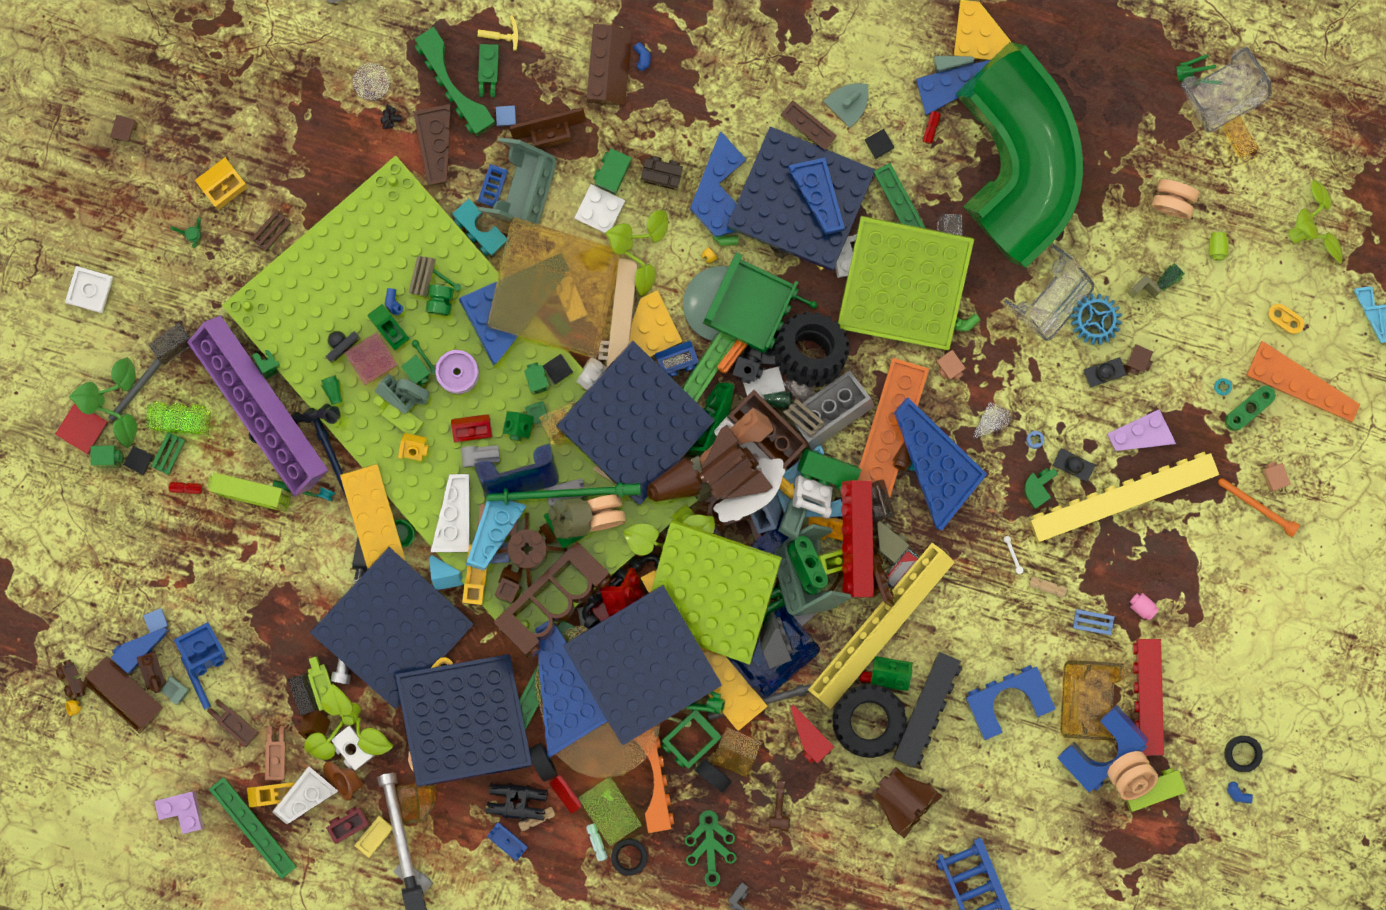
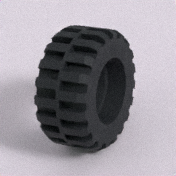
M805 312L804 315L798 313L794 317H790L782 325L774 344L773 356L775 357L776 366H780L779 371L783 375L786 374L787 379L796 381V384L800 386L805 384L807 385L806 387L813 388L814 385L822 387L825 383H832L834 379L838 378L848 359L850 343L848 337H846L845 330L843 328L840 329V324L837 321L833 322L831 317H824L821 315L822 313L816 312L811 314V312ZM804 340L813 341L825 350L827 357L821 359L809 358L799 351L796 343Z
M864 684L853 687L843 694L836 703L832 716L833 731L837 740L850 753L860 757L874 758L891 752L901 742L906 731L907 717L901 700L891 690L880 685ZM863 703H875L886 712L888 719L887 727L884 733L875 739L861 738L852 728V714Z

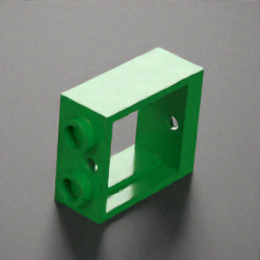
M692 710L661 739L663 742L661 746L669 754L673 752L677 756L675 761L682 768L686 766L689 769L722 736L697 710ZM694 718L712 739L687 761L669 740Z

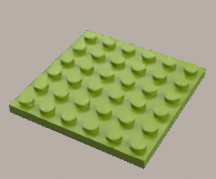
M860 216L838 318L840 329L843 328L847 331L949 350L974 238Z
M672 520L651 591L661 585L665 587L701 648L750 665L782 557Z

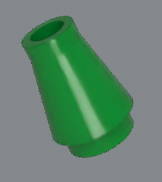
M336 375L322 379L321 387L330 400L331 405L342 402L340 383Z

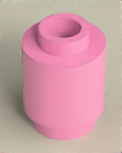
M1136 593L1130 600L1132 604L1130 608L1143 619L1146 618L1150 621L1159 610L1156 607L1157 604L1144 593L1140 595Z

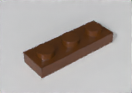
M793 100L780 115L823 150H826L837 137L836 134Z

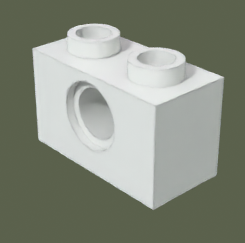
M348 726L331 741L334 743L336 753L338 755L341 753L345 757L343 762L346 766L358 770L375 755L367 754L358 747L357 743L360 738L357 737V732L354 728ZM349 744L356 746V752L353 755L347 752Z

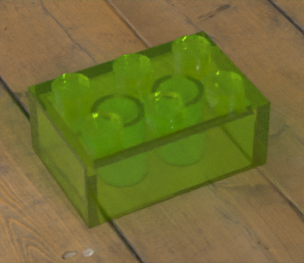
M153 401V404L147 405L145 427L152 431L209 435L211 412L206 410V407H203V405L192 404V407L189 408L182 403H172V406H168L165 402Z
M611 776L578 797L609 846H612L642 825V822Z

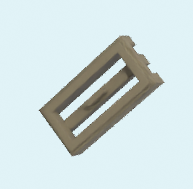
M417 256L408 293L427 297L436 259Z
M797 399L794 400L793 404H790L788 410L783 412L786 417L811 438L825 424L824 421ZM798 406L801 410H803V411H804L807 415H809L814 421H816V422L818 423V425H815L811 420H809L805 415H803L798 409H796V407ZM794 412L795 414H797L802 420H804L808 425H810L813 428V430H809L791 413Z

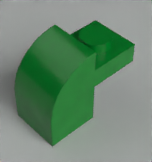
M1046 468L1038 474L1040 478H1037L1032 473L1025 481L1024 495L1034 510L1051 498L1043 484L1058 475L1054 468L1051 470Z

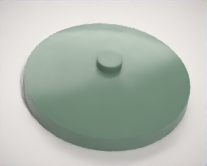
M715 266L703 270L691 280L684 294L683 309L689 326L696 334L709 341H713L719 331L702 323L727 272V266Z

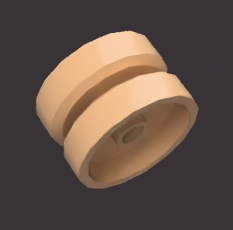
M1160 179L1156 190L1161 195L1154 196L1151 206L1157 211L1173 217L1191 219L1194 211L1191 204L1197 202L1200 192L1191 186L1177 181Z
M616 494L587 500L592 511V521H589L590 532L613 528L627 522L625 512L617 510L623 503L622 499Z
M1140 751L1130 752L1114 761L1107 772L1108 778L1116 786L1117 792L1124 800H1133L1145 795L1158 781V774L1149 764L1145 754Z

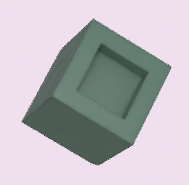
M169 676V681L162 688L161 692L170 698V701L175 705H180L191 690L174 676Z

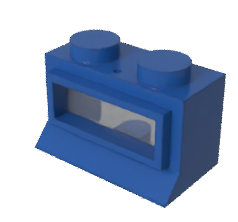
M691 341L655 353L658 365L671 378L677 376L678 372L684 369L686 372L694 370L698 364Z

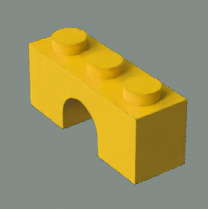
M469 545L468 557H469V554H470L472 545ZM467 565L462 603L483 605L487 568L483 571Z

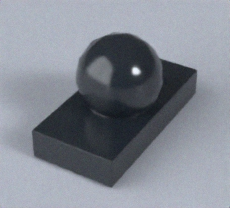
M333 331L327 339L329 346L333 350L325 357L331 363H334L360 340V336L354 331L346 338L343 332Z
M1120 357L1083 370L1090 388L1126 376Z
M1060 448L1052 466L1087 483L1095 464Z

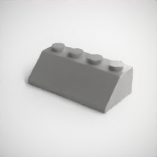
M849 370L802 403L825 423L812 438L794 422L792 423L801 437L808 443L810 449L813 450L872 409L874 404L871 397ZM798 406L796 407V409H798L815 425H818V423L814 421L809 415H807L803 410H801ZM794 412L791 413L809 430H813V428L810 425H808L804 420H802L797 414H795Z

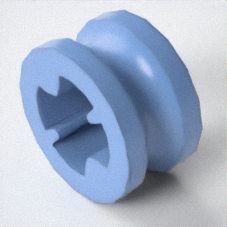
M1032 431L1027 436L1026 443L1032 449L1040 448L1044 443V436L1039 431ZM1039 436L1040 444H1032L1030 437Z

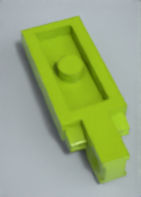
M378 395L373 400L380 407L378 412L405 433L415 435L424 423L409 411L404 414Z
M318 656L309 659L311 669H308V677L318 709L322 711L324 709L321 706V699L332 683L325 664L320 665Z

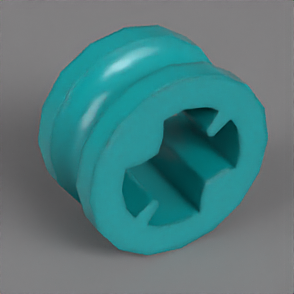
M1225 378L1219 379L1214 385L1215 392L1221 396L1229 394L1232 390L1231 382ZM1220 382L1228 385V389H1225L1226 392L1218 389V385H1221Z
M319 487L320 493L316 496L333 502L332 496L336 493Z

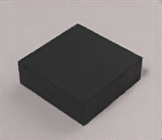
M884 129L865 139L875 159L895 148Z
M559 354L543 365L554 384H557L573 373L562 354Z
M133 446L123 465L144 475L154 456Z

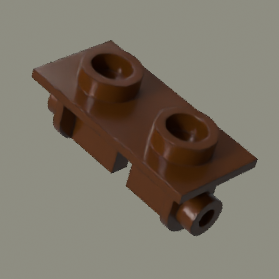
M156 652L137 657L147 690L151 689L154 693L161 692L162 685H165L166 682Z
M69 659L63 662L64 666L60 662L56 666V674L65 685L63 687L65 695L68 698L70 697L71 700L76 699V695L78 697L86 695V689L81 678L76 680L72 678L79 675L74 662H71Z

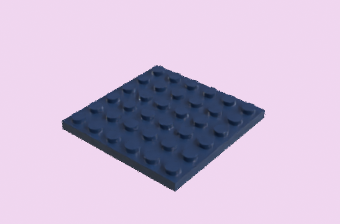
M769 127L727 228L833 271L875 169ZM826 158L845 227L844 231L825 235L792 177L788 165Z
M631 341L555 426L616 485L619 482H623V484L641 483V495H627L637 505H641L648 497V484L679 462L715 420L634 341Z
M388 546L314 626L310 633L396 709L400 705V698L395 674L431 668L438 659L443 658L474 623Z
M663 585L563 644L565 651L622 746L722 686Z
M510 654L395 674L417 788L532 767Z

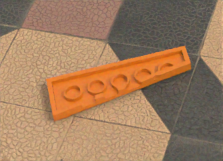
M1260 342L1247 372V377L1351 423L1353 422L1360 406L1359 403L1267 343Z

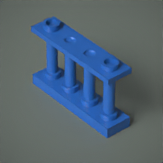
M981 837L973 840L974 845H971V848L945 859L941 853L937 855L939 858L936 860L940 871L944 870L960 910H965L962 902L988 891H994L997 898L994 899V902L975 910H1011ZM973 855L980 856L982 862L979 863V866L951 877L947 866ZM980 873H987L989 881H986L987 884L963 894H958L955 887L956 883Z

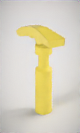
M513 15L510 16L513 34L504 35L500 32L478 30V37L495 40L506 39L509 42L512 40L513 51L517 52L518 29Z

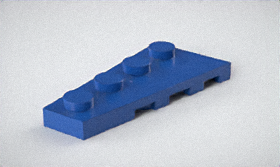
M826 158L788 165L792 177L825 235L844 231L845 227Z

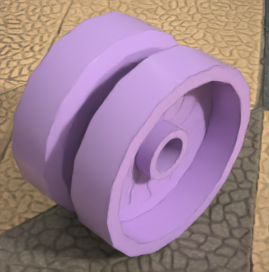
M452 350L441 356L436 364L435 371L437 381L451 394L459 395L468 393L475 387L480 373L478 364L473 357L461 350ZM456 368H459L461 371L459 375L453 373L456 372Z

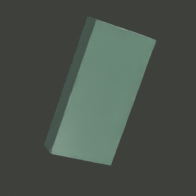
M793 499L788 502L778 531L795 540L799 535L807 509L793 507Z

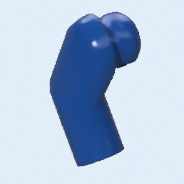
M639 42L633 49L640 55L637 68L640 71H644L650 66L651 54Z
M387 288L385 307L391 314L400 315L403 312V306L395 300L396 289Z
M1232 781L1228 784L1227 792L1233 801L1252 804V794L1242 793L1237 782Z

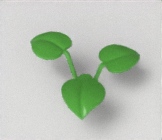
M126 357L118 360L112 367L111 375L116 383L115 386L99 391L95 383L86 382L76 388L69 398L84 414H93L97 410L116 416L118 420L113 423L115 437L121 445L129 448L137 433V423L134 417L130 414L121 416L118 413L102 408L105 403L104 393L116 390L119 387L123 391H128L134 385L136 378L135 368L132 361Z

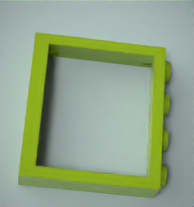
M215 472L208 479L209 491L220 497L283 512L288 511L292 494L282 488Z

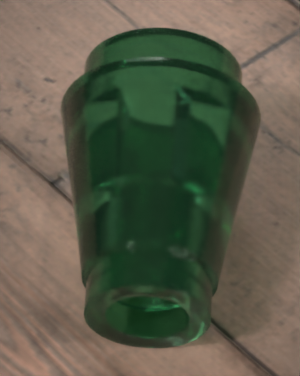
M1174 263L1172 266H1168L1156 283L1165 291L1183 279L1182 276L1185 273Z
M785 390L764 394V400L771 407L787 409L792 404L791 392Z

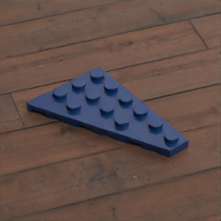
M561 253L460 297L459 301L493 365L498 363L569 272V268Z
M905 398L894 411V415L937 530L942 531L987 473L909 398Z
M549 620L537 627L535 633L545 631ZM555 621L554 632L546 640L540 641L542 645L538 652L548 757H551L607 722V719L565 651L563 644L567 643Z

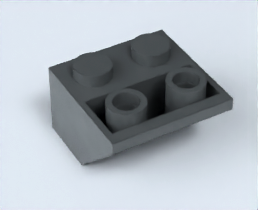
M774 611L770 612L759 638L768 666L773 668L792 661L790 653L793 651L781 618H777Z

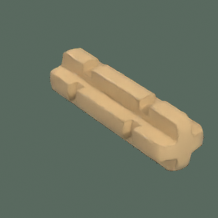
M1035 576L1031 578L1029 583L1031 587H1038L1039 590L1051 594L1055 593L1056 596L1062 598L1065 597L1067 588L1063 586L1058 587L1057 584L1046 580L1041 581L1040 578Z
M552 807L545 809L544 821L555 816ZM527 819L520 821L518 825L521 831H525L530 826L534 827L544 821Z

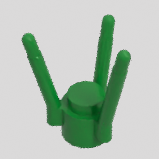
M1208 54L1180 63L1181 66H1176L1178 81H1183V84H1222V81L1190 79V77H1193L1194 72L1216 68V65L1198 68L1189 66L1208 58Z
M200 217L197 218V226L189 227L186 231L174 226L170 227L171 230L182 234L189 242L193 243V248L199 245L202 237Z
M712 691L709 694L713 698L709 697L706 705L692 703L686 709L707 711L721 715L724 710L725 699H721V694Z

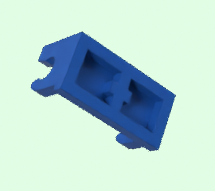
M500 822L487 835L492 842L515 861L529 847Z

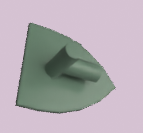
M855 83L845 85L831 93L823 102L851 128L862 116L866 108L868 84Z

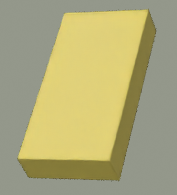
M379 815L354 846L370 858L393 830L392 825Z

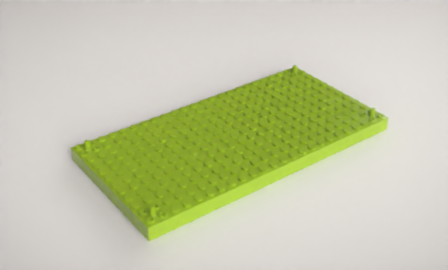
M394 156L222 304L223 308L267 358L268 355H266L265 350L271 352L275 361H278L280 364L277 370L310 408L319 410L324 404L331 405L330 400L321 387V380L336 375L340 383L342 402L331 406L339 407L341 417L334 424L326 422L325 419H321L322 422L362 468L378 464L386 495L431 547L439 521L449 474H469L470 545H473L478 529L480 505H486V496L488 494L504 493V488H507L509 493L545 491V488L581 478L585 488L616 486L593 469L596 465L555 426L587 391L576 382L583 368L536 315L529 321L498 363L492 364L459 299L462 296L503 279V277L397 156ZM417 256L436 259L435 270L455 284L461 285V290H454L453 300L449 301L452 305L450 316L425 312L427 301L430 300L428 293L427 297L408 293ZM432 273L430 285H441L454 288L449 283L441 279L439 276ZM387 288L396 289L395 300L403 306V312L400 315H391L410 338L395 351L367 316L381 304L385 306ZM333 331H341L347 338L355 331L360 336V340L334 363H331L325 357L333 350L327 341L329 334ZM413 340L419 341L420 348L433 367H436L440 357L446 352L461 350L473 357L478 364L480 372L479 380L475 387L468 393L460 395L451 394L446 391L437 381L436 374H431L429 376L430 380L423 386H420L430 393L428 403L426 405L415 403L409 412L424 422L415 434L427 437L426 445H429L427 457L423 456L422 461L404 457L402 459L398 458L401 439L405 432L384 418L378 412L380 407L373 402L378 395L375 390L387 374H390L397 382L400 379L411 381L401 366L415 355L418 356L430 372V368L416 347L412 346ZM559 354H562L573 373L557 384H554L545 370L550 389L535 395L531 394L524 373L527 365L536 362L539 365H544ZM456 368V372L453 373L459 375L461 371L459 368ZM541 401L544 402L549 420L532 425L529 439L521 438V441L509 439V435L502 434L507 411L527 414L525 407ZM489 414L492 431L491 438L454 442L451 419ZM499 446L500 462L480 464V466L475 467L462 466V447ZM607 495L587 496V497H585V498H582V500H586V501H587V500H590V499H594V498L601 497V496H607ZM624 496V498H621L623 505L617 510L625 512L627 522L613 528L589 532L587 536L578 542L612 577L617 570L637 555L629 548L623 534L624 529L631 525L646 523L654 526L660 535L670 526V522L674 520L671 516L684 504L691 508L698 502L697 498L693 496L655 502L647 497L641 505H637L629 496ZM548 498L511 500L526 505L525 510L518 519L516 533L524 530L525 513H529L530 530L539 533V527L547 523L543 515L552 508L549 506ZM542 533L541 536L544 540H546L544 534ZM507 536L503 543H509L511 537ZM558 540L550 544L547 543V546L561 547ZM526 546L523 549L527 555L529 551L533 550L530 546ZM436 552L446 564L461 572L463 577L461 582L465 584L468 552ZM565 552L548 553L544 564L538 569L531 571L532 584ZM510 557V562L489 563L487 567L482 606L494 620L511 606V604L495 597L496 590L500 584L498 581L504 567L506 568L511 564V570L516 573L518 572L519 568L515 566ZM571 564L555 579L572 595H581L588 587V581ZM522 570V577L519 582L522 591L519 597L528 589L526 570ZM552 583L536 597L552 614H561L568 607V599ZM533 602L516 616L532 633H535L537 627L548 621V617ZM574 603V609L581 603Z

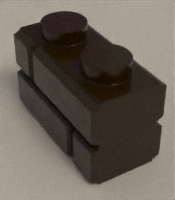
M657 156L646 158L640 179L641 182L678 191L683 172V166H680V162L669 160V163L661 161L662 158Z

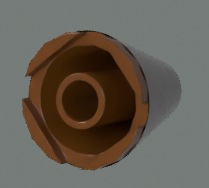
M682 459L648 484L647 495L655 502L697 496L700 494L698 492L702 490L700 473L698 470L693 469L692 465L694 464L692 461Z

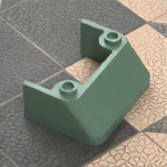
M499 137V142L511 147L509 161L516 166L507 201L498 200L494 204L493 209L479 207L478 211L496 219L535 228L541 219L555 171L556 159L553 155L521 140Z
M812 524L801 530L798 537H808L817 555H819L821 550L819 539L830 534L833 530L829 527ZM789 537L775 545L772 554L782 557L777 575L789 614L800 616L829 611L851 599L850 594L835 591L819 592L817 595L806 593L787 552L788 546L794 540Z

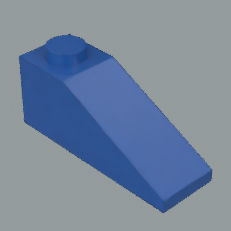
M162 628L123 645L119 644L112 653L114 655L111 659L124 671L131 674L139 666L137 657L149 654L170 630Z

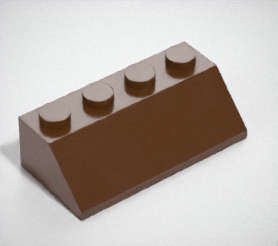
M593 24L587 103L625 106L631 30L614 25Z
M753 390L728 417L736 424L752 408L767 416L774 430L761 442L754 443L771 460H783L784 469L808 443Z

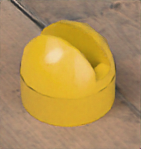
M709 246L702 252V259L708 258L705 263H713L718 259L716 253Z
M77 700L65 702V708L69 716L76 715L81 711V706H78L80 702Z

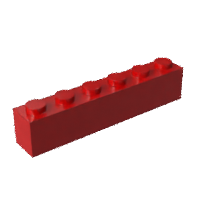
M844 481L841 487V513L843 517L841 528L843 534L842 571L844 578L842 589L845 594H850L851 598L874 597L872 481Z
M1136 639V643L1132 645L1133 655H1136V662L1133 663V674H1136L1137 682L1133 683V691L1137 693V701H1134V713H1137L1138 721H1135L1134 724L1148 738L1145 744L1147 748L1142 753L1145 755H1164L1161 639Z

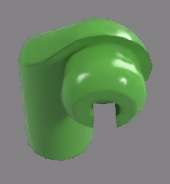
M725 234L715 238L712 235L713 239L721 246L738 245V236H727Z
M975 313L968 320L957 317L954 329L968 332L981 319Z

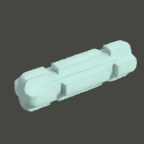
M595 823L588 825L586 829L588 834H590L593 849L597 853V860L603 861L608 856L603 849L604 845L600 834L597 832V825Z

